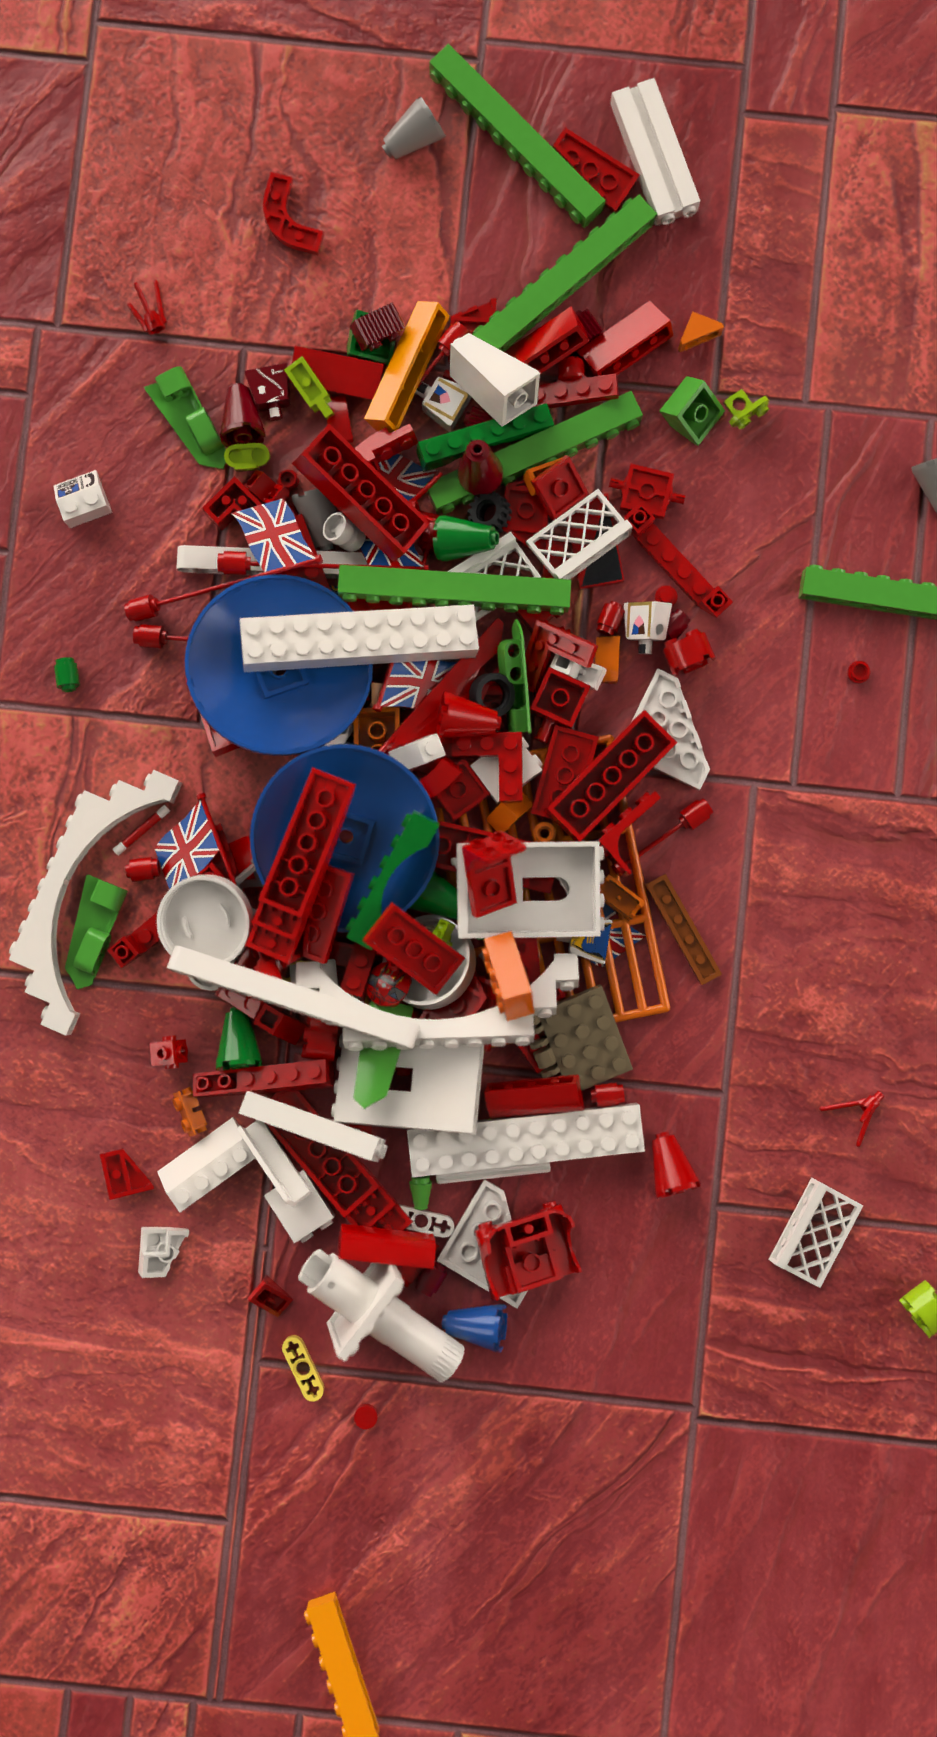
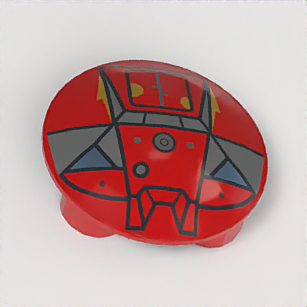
M383 962L370 972L366 984L367 994L377 1005L396 1007L408 994L412 984V977L401 969L391 971V968L388 967V962Z

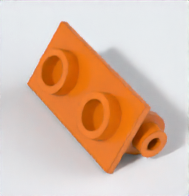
M191 1087L183 1089V1095H181L180 1091L173 1093L174 1098L172 1102L176 1111L181 1113L183 1131L188 1133L189 1137L197 1135L196 1129L198 1133L206 1131V1125L208 1124L202 1110L193 1113L192 1108L200 1104L197 1097H193Z

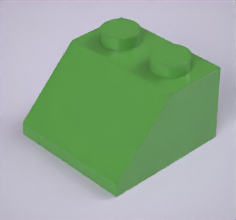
M686 376L659 412L672 428L698 446L725 410L704 380Z

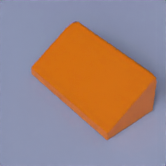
M620 636L596 637L598 649L595 654V664L607 670L601 683L617 684Z

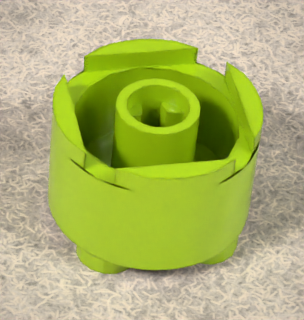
M924 1280L899 1299V1302L912 1315L911 1318L915 1324L930 1338L937 1334V1294L934 1288Z

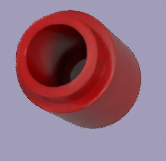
M610 601V604L605 603L596 624L598 626L596 630L606 636H613L614 633H617L625 613L622 609L623 605L615 601Z
M158 858L129 859V864L125 865L127 878H131L132 882L153 880L155 877H159L160 864Z
M616 1082L594 1085V1090H590L591 1103H596L597 1108L619 1106V1103H625L622 1084L617 1085Z

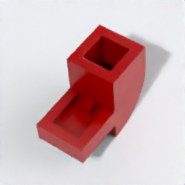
M256 470L244 484L262 504L279 499H284L287 502L290 493L286 487L276 484L264 472Z

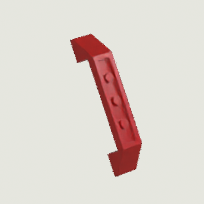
M641 502L623 517L624 520H628L633 526L631 533L635 540L697 607L717 618L733 603L719 586L713 588L654 524L656 518Z
M213 862L197 874H211L225 878ZM158 912L133 933L125 935L107 950L121 968L130 964L161 941L157 931Z

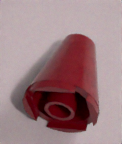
M235 383L227 389L220 431L221 443L227 448L236 444H263L266 433L250 389L242 383Z
M474 440L468 444L458 467L460 485L465 491L478 495L490 494L501 484L503 479L502 464L486 442Z

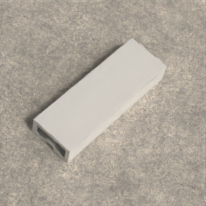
M655 78L637 83V86L631 89L626 87L612 92L610 105L635 172L640 174L639 182L646 201L657 213L655 225H667L676 218L682 216L687 218L694 215L698 211L700 198Z
M249 1091L246 1092L239 1114L374 1162H379L380 1158L383 1159L387 1151L386 1140Z

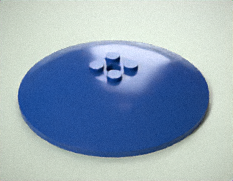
M291 575L257 576L238 582L222 591L199 614L186 645L185 674L192 700L201 716L210 727L229 742L251 752L264 755L290 756L302 754L322 747L336 739L354 722L365 704L372 681L373 664L288 669L281 676L275 675L273 671L244 672L240 618L354 611L345 601L328 588L311 580Z
M334 744L312 749L297 756L284 765L270 779L263 789L253 812L250 829V847L256 872L264 886L312 767L356 784L341 831L349 830L353 834V840L345 843L340 839L339 834L329 862L331 866L354 874L337 932H349L346 930V927L351 917L357 918L360 910L356 908L363 896L368 897L371 890L367 887L373 876L378 877L382 869L379 868V865L384 855L390 856L393 850L390 847L396 834L401 835L405 828L401 824L406 814L412 815L413 811L416 810L437 822L438 820L427 791L405 765L386 753L373 748L352 744ZM439 827L428 847L407 857L388 879L382 897V914L391 902L403 911H406L425 890L437 862Z

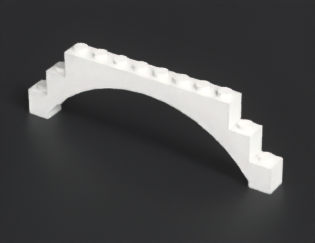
M153 770L152 774L149 773L144 781L145 790L119 780L110 790V801L85 790L83 794L78 795L75 801L76 810L66 821L65 827L67 830L64 836L58 839L56 844L58 850L55 857H51L47 864V875L40 880L37 887L39 893L36 899L30 902L28 912L30 913L27 920L22 921L18 930L20 933L17 942L14 941L9 950V954H11L10 961L34 971L33 974L30 973L25 981V986L27 987L25 993L50 1003L49 1006H45L41 1013L43 1020L40 1025L67 1036L72 1034L80 1016V1013L74 1010L61 978L56 941L61 904L67 886L79 863L94 844L121 821L154 805L164 802L174 804L182 782Z
M578 953L554 954V961L530 985L534 1014L507 1021L505 1013L500 1014L498 1006L483 1012L460 1018L442 1020L414 1019L378 1010L354 998L324 973L320 962H296V985L419 1025L420 1029L414 1046H420L423 1049H431L439 1045H444L446 1048H455L458 1045L480 1047L482 1044L500 1047L506 1045V1043H515L518 1046L529 1045V1043L534 1042L533 1016L549 1018L552 1015H556V988L570 991L578 988L579 984ZM343 1028L344 1047L349 1048L351 1051H361L363 1048L385 1050L387 1047H396L401 1050L407 1049Z

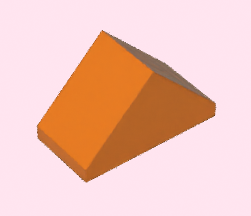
M692 311L678 347L679 352L721 336L724 329L723 323Z
M523 793V802L500 803L485 820L496 832H506L532 808L533 803Z

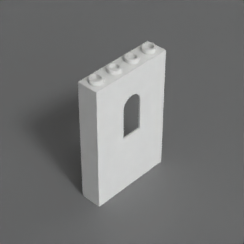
M522 842L526 845V851L511 856L517 903L479 918L472 916L462 846L470 843H456L458 938H488L512 931L514 938L601 936L605 923L604 917H600V907H604V893H600V884H604V871L600 870V860L604 859V848L600 846V842ZM561 877L567 881L569 893L564 899L557 901H523V878Z
M341 1034L339 1046L342 1048L341 1057L337 1059L339 1078L334 1084V1093L337 1095L336 1103L332 1105L331 1115L334 1117L335 1122L343 1124L476 1135L485 1044H482L480 1047L458 1045L455 1048H446L444 1045H439L431 1049L413 1046V1049L401 1050L396 1067L413 1068L411 1092L388 1090L387 1097L363 1109L353 1099L360 1051H351L349 1048H345L343 1034Z

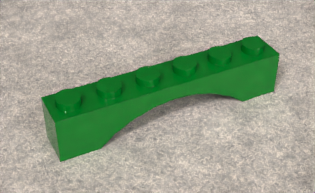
M546 403L530 408L503 427L495 419L419 441L416 453L423 472L443 467L463 457L468 444L474 440H482L489 447L506 442L520 441L554 426V422Z
M416 810L413 811L412 815L406 814L401 826L405 827L401 835L396 834L390 844V847L393 848L390 856L384 855L379 865V868L382 869L378 877L373 876L367 887L371 890L368 897L363 896L356 908L360 910L357 918L351 917L346 927V930L349 931L348 939L371 951L373 948L362 939L382 915V897L388 879L407 857L428 847L439 827V822Z

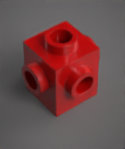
M176 1035L162 1037V1041L149 1043L151 1066L165 1065V1069L179 1068V1063L188 1062L186 1039L177 1040Z

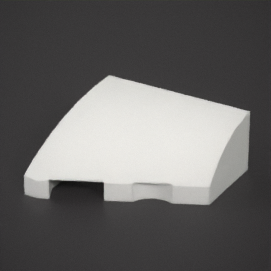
M141 1227L138 1268L140 1276L142 1278L166 1277L172 1260L180 1252L178 1250L184 1238L189 1236V1229Z

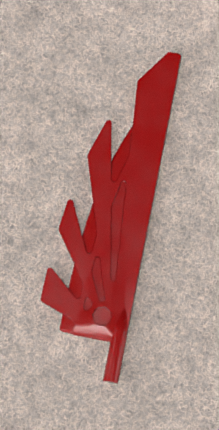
M496 618L478 638L479 650L476 657L459 659L378 751L389 755L388 752L425 736L436 734V726L439 724L438 710L444 691L469 700V690L472 682L477 678L480 668L497 653L498 645L502 641L504 623L499 618ZM491 681L483 686L481 692L482 701ZM439 738L442 745L452 743V738ZM438 758L409 770L411 772L416 770L427 775L442 759Z

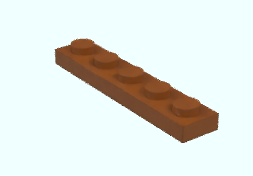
M664 874L646 884L645 887L700 985H704L722 975L667 875Z

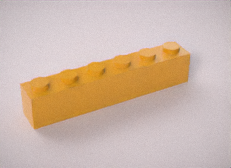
M417 301L364 417L376 431L386 427L388 432L392 433L398 430L436 348L437 341L440 339L450 317L439 302Z
M336 1592L309 1600L307 1609L304 1611L305 1619L308 1625H312L314 1632L312 1634L313 1644L315 1648H319L321 1653L319 1657L321 1669L327 1672L329 1678L327 1679V1687L329 1693L334 1694L336 1700L334 1703L337 1717H341L343 1721V1737H379L380 1728Z

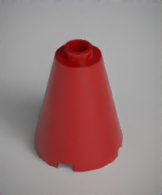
M444 691V694H442L438 710L439 724L436 726V733H438L439 738L492 735L496 730H500L501 717L498 716L497 711L450 692Z
M669 1131L656 1134V1139L652 1140L656 1199L684 1193L690 1188L693 1190L701 1187L700 1180L675 1135H669Z

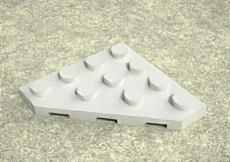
M657 669L632 721L643 710H646L678 742L653 769L699 791L710 768L705 759L697 730H695L691 719L692 716L684 699L679 679Z
M486 1179L482 1181L437 1258L438 1262L488 1292L489 1289L475 1230L479 1229L478 1224L492 1221V1225H499L512 1220L503 1189ZM527 1291L513 1295L509 1294L500 1297V1299L518 1308Z

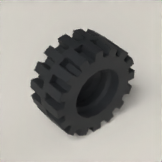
M494 491L490 494L484 493L480 494V497H474L475 502H471L470 506L472 508L468 509L470 514L468 516L469 521L493 526L499 533L503 531V527L507 528V521H511L512 518L509 516V514H512V509L509 508L511 505L504 497ZM496 505V512L493 518L489 521H484V514L487 508Z

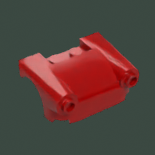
M556 1200L543 1203V1208L539 1212L499 1225H492V1221L478 1224L479 1229L475 1230V1235L491 1300L497 1301L500 1300V1297L521 1293L560 1280L565 1275L574 1272H582L571 1243L570 1233L571 1229L575 1227V1223L572 1217L565 1213L561 1203L556 1204Z

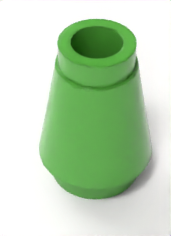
M430 1175L411 1176L409 1185L414 1209L426 1210L428 1209L432 1186Z

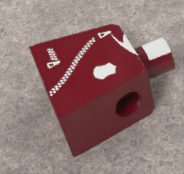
M287 363L245 371L258 410L260 412L268 411L270 421L281 420L283 418L281 408L290 406L289 377L284 371L288 367Z

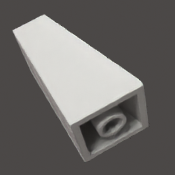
M470 333L457 338L451 343L450 376L502 427L537 405L540 373L536 369Z

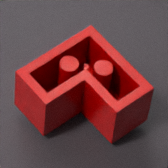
M234 476L202 509L205 515L222 531L235 519L232 513L262 505V503Z

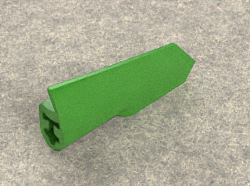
M181 366L174 367L155 377L157 383L145 386L144 389L199 465L224 470L226 465L224 453L226 449L221 443V439L207 411L202 407Z
M515 619L512 626V639L501 641L497 649L499 673L506 676L515 689L514 704L506 713L508 732L532 733L524 636L519 620ZM510 645H513L514 653L509 656L508 648ZM515 668L516 675L511 679L510 671Z
M87 875L65 965V969L77 989L93 984L111 941L110 932L128 892L123 888L91 875Z
M373 1001L369 1003L371 1007L397 1016L411 1018L413 1013V1007L399 1003L396 1007H384L377 1005ZM387 1047L385 1050L363 1048L360 1051L353 1099L363 1109L387 1097L401 1049L396 1047Z

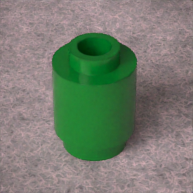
M64 657L56 659L54 670L57 688L62 689V692L76 691V687L80 686L77 663L74 662V658Z

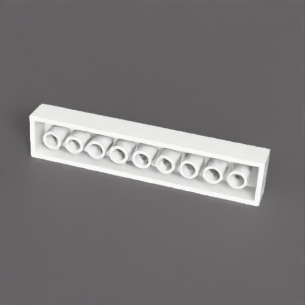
M474 605L240 618L244 672L475 658L479 650Z
M637 1102L602 1108L591 1107L585 1108L584 1111L477 1120L476 1135L407 1129L412 1177L645 1151L640 1105Z

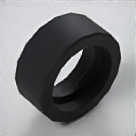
M488 673L478 676L471 684L469 700L485 706L481 698L483 686L490 681H494L500 685L503 698L501 704L493 710L498 712V716L506 714L512 708L515 701L513 684L509 682L506 676L500 673Z

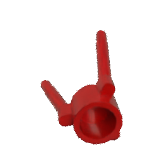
M154 280V289L159 314L155 310H150L139 284L134 282V287L146 312L144 320L131 303H127L128 308L142 325L144 332L148 331L149 335L160 333L165 329L164 324L167 321L163 312L158 281Z

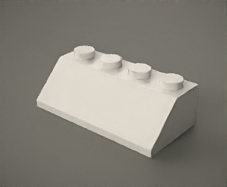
M234 1117L157 1171L166 1194L179 1212H182L255 1159L254 1154L236 1129L239 1124Z

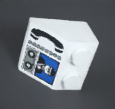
M96 470L54 485L57 505L63 521L69 528L112 513Z

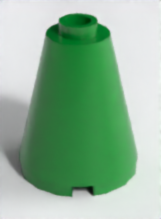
M447 515L439 516L434 524L433 530H437V538H433V547L438 560L447 562L490 551L499 543V533L490 525Z
M433 871L425 890L409 909L457 920V889Z
M230 1008V1012L225 1014L215 1064L217 1071L221 1067H223V1070L249 1068V1066H262V1059L251 1019L236 1008Z

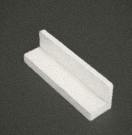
M256 1120L247 1128L241 1125L236 1128L285 1203L294 1207L312 1193L264 1122Z

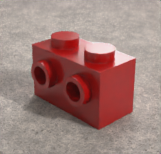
M537 937L514 938L528 982H534L541 976Z

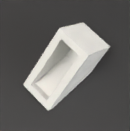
M438 733L425 736L388 752L389 756L398 760L408 769L446 755Z

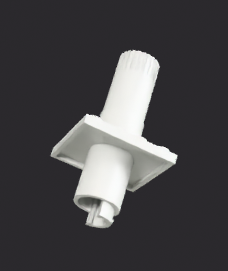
M318 1249L302 1267L298 1279L308 1286L307 1292L335 1311L327 1321L336 1354L340 1359L346 1361L349 1355L353 1356L359 1348L361 1339L370 1335L439 1382L448 1380L454 1374L463 1358L464 1346L397 1298L403 1289L404 1281L396 1265L371 1263L366 1271L361 1273L343 1259H339L336 1254L327 1255Z

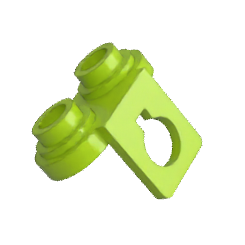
M742 389L724 401V404L733 415V418L729 421L730 425L735 428L738 427L739 430L751 422L749 419L751 416L757 415L761 417L769 411V399L767 396H763L752 403ZM737 398L743 399L745 402V408L742 411L736 410L733 407V401Z
M261 443L231 445L224 453L226 463L237 472L260 470V466L267 464L270 458L268 448Z

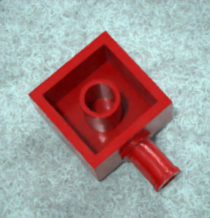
M549 667L530 707V714L543 720L534 739L548 744L554 725L572 729L591 686Z

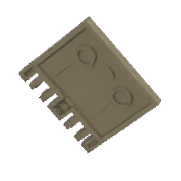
M600 984L558 1001L556 1015H552L549 1018L533 1016L534 1035L542 1031L545 1033V1036L530 1043L532 1050L538 1049L533 1052L538 1068L543 1069L541 1072L542 1078L551 1077L560 1072L561 1076L579 1074L581 1090H585L633 1069L603 987Z

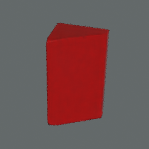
M249 835L229 843L239 874L252 864L250 862L252 860ZM253 872L249 877H247L246 879H253V878H255V877H254V872Z

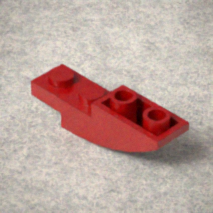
M410 424L390 434L385 427L365 439L355 449L379 472L381 468L378 463L410 449L418 444V440Z

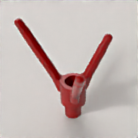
M442 472L438 473L418 494L409 500L432 523L435 522L434 518L437 519L442 515L420 511L417 501L443 476Z
M877 1091L873 1096L869 1095L866 1099L827 1105L819 1109L820 1111H829L860 1106L864 1111L860 1118V1122L864 1123L856 1142V1146L860 1147L875 1109L880 1106L879 1102L884 1098V1095Z

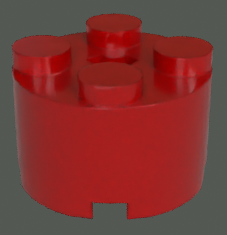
M694 629L685 634L686 637L677 640V638H674L664 643L666 648L663 649L673 676H679L677 671L683 670L684 674L697 670L709 664L707 661L709 658L712 661L716 659L705 632Z
M308 1016L307 1025H310V1027H305L303 1041L307 1042V1044H303L301 1058L326 1059L334 1062L340 1026L328 1025L325 1022H321V1020Z

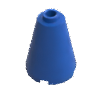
M495 1304L449 1310L447 1315H443L442 1329H445L446 1334L501 1353L504 1346L499 1345L501 1340L506 1339L508 1315L503 1313V1309L507 1307L505 1304Z

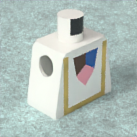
M440 377L435 380L432 387L422 382L415 394L424 398L422 403L423 412L448 432L453 431L472 398L459 384Z
M658 601L624 603L626 638L639 641L638 654H652V642L664 641L666 639L672 607L671 603Z

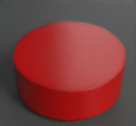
M371 1404L360 1405L354 1415V1421L361 1429L374 1427L378 1418V1412Z

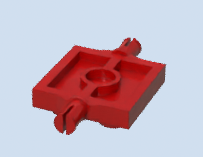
M631 463L628 475L624 481L611 478L609 488L622 490L620 510L630 512L641 502L655 518L664 519L666 508L670 501L684 505L686 495L673 493L674 473Z

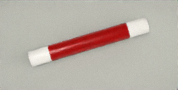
M164 804L112 850L119 856L170 812V809Z

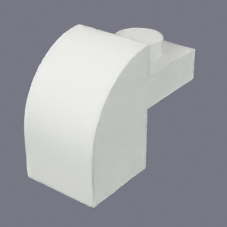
M555 654L550 668L584 682L596 691L607 671L604 667L593 663L590 668H586L558 654Z

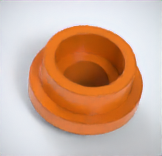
M548 822L537 824L533 831L535 841L553 842L556 837L555 827ZM542 830L549 832L547 838L541 837L540 832Z

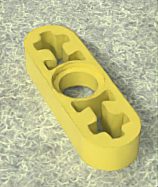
M297 1335L288 1336L282 1345L284 1356L305 1399L312 1402L317 1401L324 1392L322 1379L302 1338ZM290 1341H292L293 1344H299V1346L297 1347V1353L299 1356L302 1353L304 1354V1356L297 1358L294 1362L292 1359L296 1357L295 1352L293 1351V1349L288 1350ZM298 1363H308L310 1371L307 1374H300L297 1371ZM311 1375H314L311 1378L312 1385L319 1387L316 1395L313 1392H308L310 1388L308 1380L305 1383L302 1381L310 1378Z

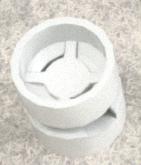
M336 512L331 514L323 526L324 537L348 552L357 551L365 542L366 535L342 513Z

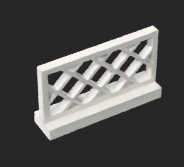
M597 489L529 538L526 544L554 579L570 580L629 537L633 526L628 520H624L601 491ZM598 498L603 504L602 511L589 509V503ZM575 513H584V524L571 522V516ZM588 514L600 515V526L587 524ZM604 516L614 517L618 523L613 527L603 526ZM557 526L567 527L566 537L554 536L553 529ZM570 527L582 528V539L569 537ZM586 529L598 530L599 537L596 540L585 539ZM539 539L549 540L548 550L538 549L534 543ZM552 540L565 542L564 552L551 551ZM568 542L581 544V550L578 553H567ZM550 555L563 557V564L554 569L549 562Z
M512 532L501 537L498 545L493 550L474 554L447 571L487 574L488 567L499 565L501 566L499 575H503L504 567L517 569L516 576H519L520 569L530 571L534 577L541 578L517 544ZM516 551L520 557L519 563L506 562L507 555ZM474 606L476 608V621L491 612L486 610L478 612L481 607Z
M811 1177L768 1260L778 1267L821 1288L863 1205ZM826 1191L833 1195L834 1203L823 1206L822 1198ZM848 1203L854 1205L855 1207L851 1214L843 1217L840 1206ZM836 1208L839 1219L828 1222L825 1211ZM821 1213L824 1224L813 1227L811 1222L813 1215ZM840 1223L842 1228L840 1235L832 1238L830 1226ZM825 1228L828 1239L817 1243L814 1232ZM810 1234L813 1244L802 1248L800 1242L802 1236ZM830 1244L831 1252L829 1256L821 1258L819 1247ZM815 1249L817 1260L806 1263L804 1252ZM799 1254L802 1265L792 1268L788 1263L792 1256ZM819 1265L821 1272L815 1280L810 1277L808 1268Z

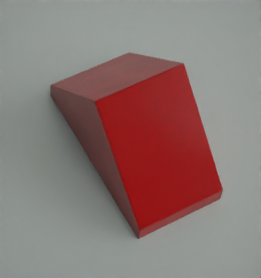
M268 1275L265 1276L247 1298L249 1302L276 1317L293 1301L292 1297Z

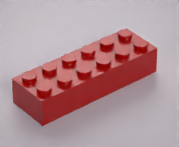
M330 424L314 438L292 463L393 562L407 552L430 524Z
M643 710L544 811L575 842H580L678 742L646 710Z

